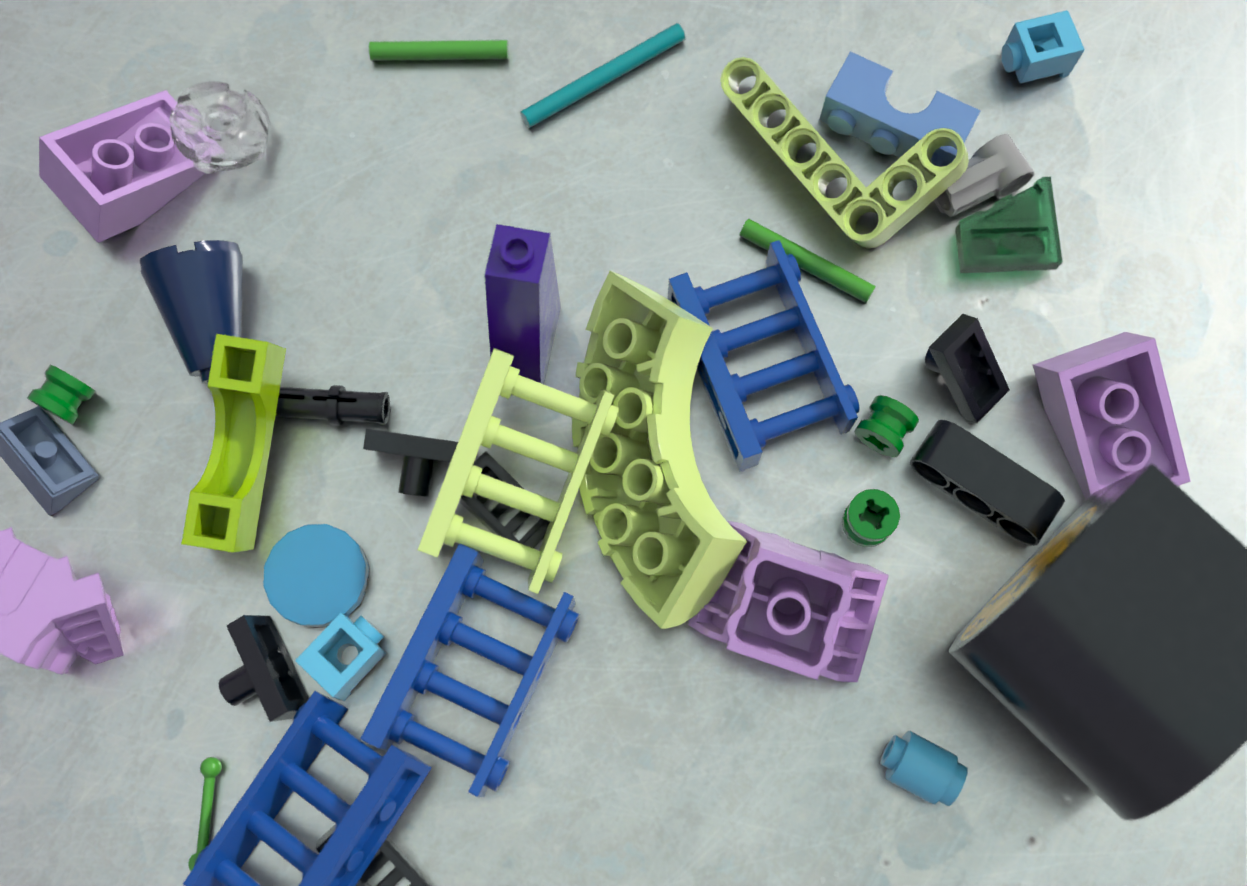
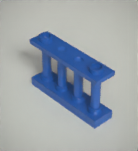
M780 240L770 243L766 259L767 268L704 290L701 286L693 287L688 272L669 278L668 300L707 325L709 323L706 315L710 314V308L774 285L785 306V311L723 333L719 329L712 331L697 365V371L739 472L758 465L763 453L761 448L766 447L767 440L833 417L841 435L851 430L858 418L857 413L860 411L856 393L851 385L847 384L844 386L799 285L801 273L798 263L792 254L786 255ZM795 329L805 354L739 377L737 373L730 375L724 358L728 357L729 351L787 330ZM814 373L824 399L760 422L756 418L749 420L742 404L747 401L748 395L803 375Z
M459 543L360 740L387 751L394 742L401 744L404 740L475 775L468 793L477 797H484L488 788L495 792L499 788L510 764L509 760L503 758L558 641L568 642L580 614L573 611L576 605L574 596L566 592L563 593L557 607L553 608L485 576L486 570L481 568L484 560L479 552ZM478 595L546 627L534 655L530 656L463 624V618L457 614L466 596L473 599ZM453 642L522 675L523 678L510 705L438 672L439 666L434 664V661L442 645L450 646ZM429 691L500 725L486 755L413 721L414 714L409 711L418 693L425 695Z
M314 691L308 701L297 710L293 723L216 836L200 852L195 861L194 868L183 882V885L261 886L241 868L258 842L262 840L303 874L299 886H356L430 772L431 767L416 756L394 745H391L386 754L381 756L338 725L348 710L345 706ZM324 744H327L368 774L367 783L351 805L306 772ZM293 791L336 824V830L320 854H316L274 820Z

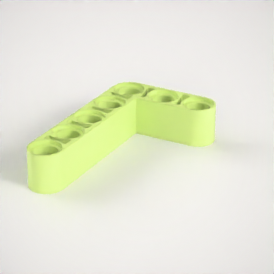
M740 57L729 62L722 71L720 78L721 87L726 96L843 232L860 247L870 249L884 244L955 183L967 169L969 163L968 152L960 135L952 129H934L919 140L870 185L865 187L758 63L751 58ZM755 76L756 82L754 87L747 93L738 94L740 83L747 77ZM780 109L786 110V116L781 125L776 128H767V120L771 113ZM808 143L816 144V152L811 160L805 163L796 162L797 151L800 147ZM952 146L957 149L956 158L947 166L939 167L931 163L932 155L938 148ZM839 177L846 178L847 187L844 193L837 198H827L826 188L830 181ZM907 179L917 182L916 193L910 199L899 201L893 198L894 188L899 182ZM869 212L877 213L879 220L877 227L869 234H857L856 223L860 216Z

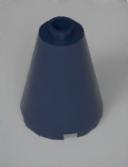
M224 240L194 242V250L178 252L176 245L168 246L146 254L139 261L143 279L189 375L200 376L203 384H208L216 334L241 337L243 255L237 243Z

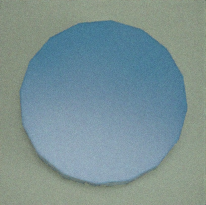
M308 524L288 532L273 546L264 565L263 586L269 603L283 618L304 627H327L340 613L348 617L361 604L366 593L364 590L367 586V578L369 579V564L363 549L345 531L328 524Z

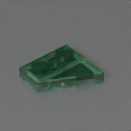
M1051 176L1036 180L1032 187L1015 196L1010 194L996 201L993 207L986 211L979 210L960 220L955 228L960 273L1057 270L1063 262Z

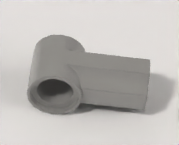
M1002 134L981 146L972 158L969 159L964 174L939 195L934 202L941 213H946L953 217L994 195L1001 199L1013 194L1025 186L1034 177L1035 172L1008 134Z

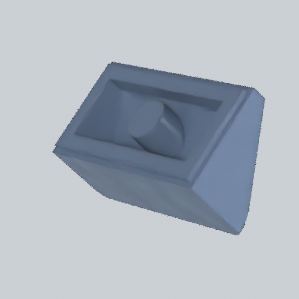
M37 406L0 423V457L49 516L62 510L98 480L99 475L41 407Z

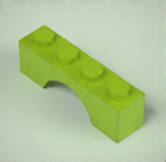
M216 334L208 380V388L212 394L215 406L214 439L206 469L198 484L190 491L182 545L233 553L254 550L286 348L267 341Z

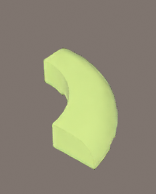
M609 271L595 301L586 330L591 331L584 363L577 362L575 377L580 378L579 398L595 404L600 390L603 389L615 395L611 405L619 407L609 436L599 435L579 490L586 514L593 515L602 538L598 541L602 554L611 557L623 577V580L620 582L635 603L661 629H668L685 623L710 602L747 543V540L725 520L711 500L699 474L691 441L690 403L697 365L713 328L662 295L627 277ZM572 418L573 447H579L587 423Z

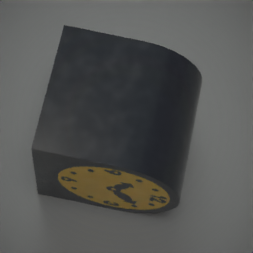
M1152 463L1093 493L977 612L954 640L949 653L1121 819L1129 821L1147 817L1189 793L1218 770L1247 742V547Z

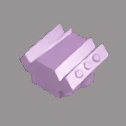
M727 521L735 531L747 540V543L713 598L700 612L689 620L688 625L706 637L727 643L726 649L786 670L816 680L821 675L841 682H858L889 575L868 564L854 563L835 553L818 551L791 542L789 539L777 534L760 532L743 523Z
M12 527L0 531V654L17 663L35 669H47L62 675L68 673L77 656L94 664L124 656L119 636L121 633L119 621L116 618L115 609L112 607L110 595L105 592L99 573L76 580L68 556L55 559L16 539Z

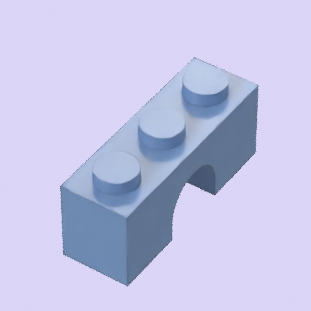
M850 51L826 94L819 121L827 124L836 133L851 135L869 143L873 149L882 154L894 155L900 158L934 129H952L960 135L965 143L981 110L936 91L931 103L924 110L917 113L898 111L891 106L885 94L893 70ZM952 146L938 148L932 155L931 163L939 167L947 166L956 158L957 149Z

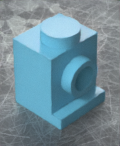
M1066 10L1015 23L1002 47L1001 59L1004 69L1007 72L1015 71L1019 83H1024L1057 74L1060 75V78L1069 76L1085 49L1070 13Z
M340 613L295 661L333 698L345 701L352 694L351 691L386 655V652L378 645L384 636L362 615L353 622L349 617ZM349 646H355L358 650V656L349 665H345L342 661L343 651Z

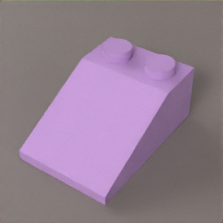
M166 90L39 137V177L98 243L140 225L224 159L223 151Z
M1123 332L1033 364L1045 412L1086 500L1098 490L1152 463L1177 486L1191 482L1155 338Z

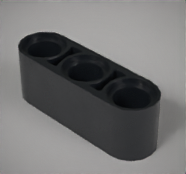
M938 420L910 460L912 469L926 481L1011 537L1028 545L1035 546L1039 544L1065 502L1063 495L1053 486L964 428L947 420Z

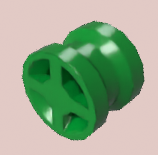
M50 364L44 372L45 382L41 388L33 389L27 399L73 425L79 417L77 409L81 403L91 400L96 391L74 376Z
M883 395L875 396L869 406L870 416L868 419L860 421L854 431L855 435L872 450L885 456L898 457L904 447L902 439L906 433L914 431L919 422L918 416L898 400Z
M878 489L864 490L858 493L844 510L842 517L843 531L854 544L862 547H875L883 543L898 527L900 520L899 507L895 499L887 492ZM868 507H870V510L875 511L877 514H881L875 515L874 513L869 512Z

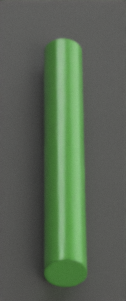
M508 40L369 42V56L371 61L508 59L509 48Z
M749 218L740 231L739 235L768 251L770 243L780 240L786 255L792 254L799 268L865 303L868 302L876 287Z

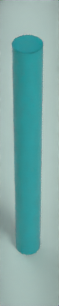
M679 23L668 27L520 111L524 123L528 128H531L684 41L686 36L683 28Z

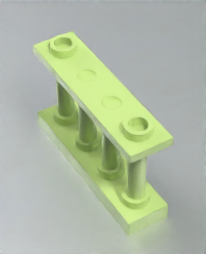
M494 348L418 551L438 558L443 544L453 547L455 542L463 544L472 549L530 569L528 590L539 594L543 581L552 583L562 559V553L555 551L599 435L609 436L619 407L611 405L615 395L603 389L600 390L594 404L520 376V370L511 366L514 355ZM513 395L587 423L577 452H572L500 425L501 419L492 416L499 396L509 399ZM492 444L568 472L558 502L481 474L483 468L473 465L480 445L490 449ZM474 493L550 521L540 549L528 547L463 523L464 517L454 514L461 495L472 498Z

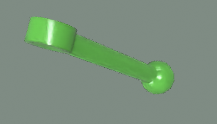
M215 757L204 759L200 765V772L204 776L197 851L189 859L188 866L190 871L194 868L195 861L200 852L209 844L215 777L220 774L222 769L221 762Z

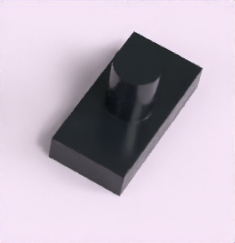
M962 314L928 347L925 364L929 370L942 374L963 418L978 423L1010 390L978 318Z
M366 429L363 449L404 455L398 493L429 497L434 460L451 462L458 442Z
M243 615L226 625L244 665L219 680V689L223 698L230 705L237 706L257 694L269 722L293 719L297 710L309 698L271 616Z

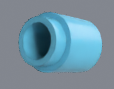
M907 731L902 738L894 735L887 744L881 758V765L887 767L885 773L886 780L933 805L938 802L946 806L952 805L960 794L968 773V768L958 762L957 755L912 731Z

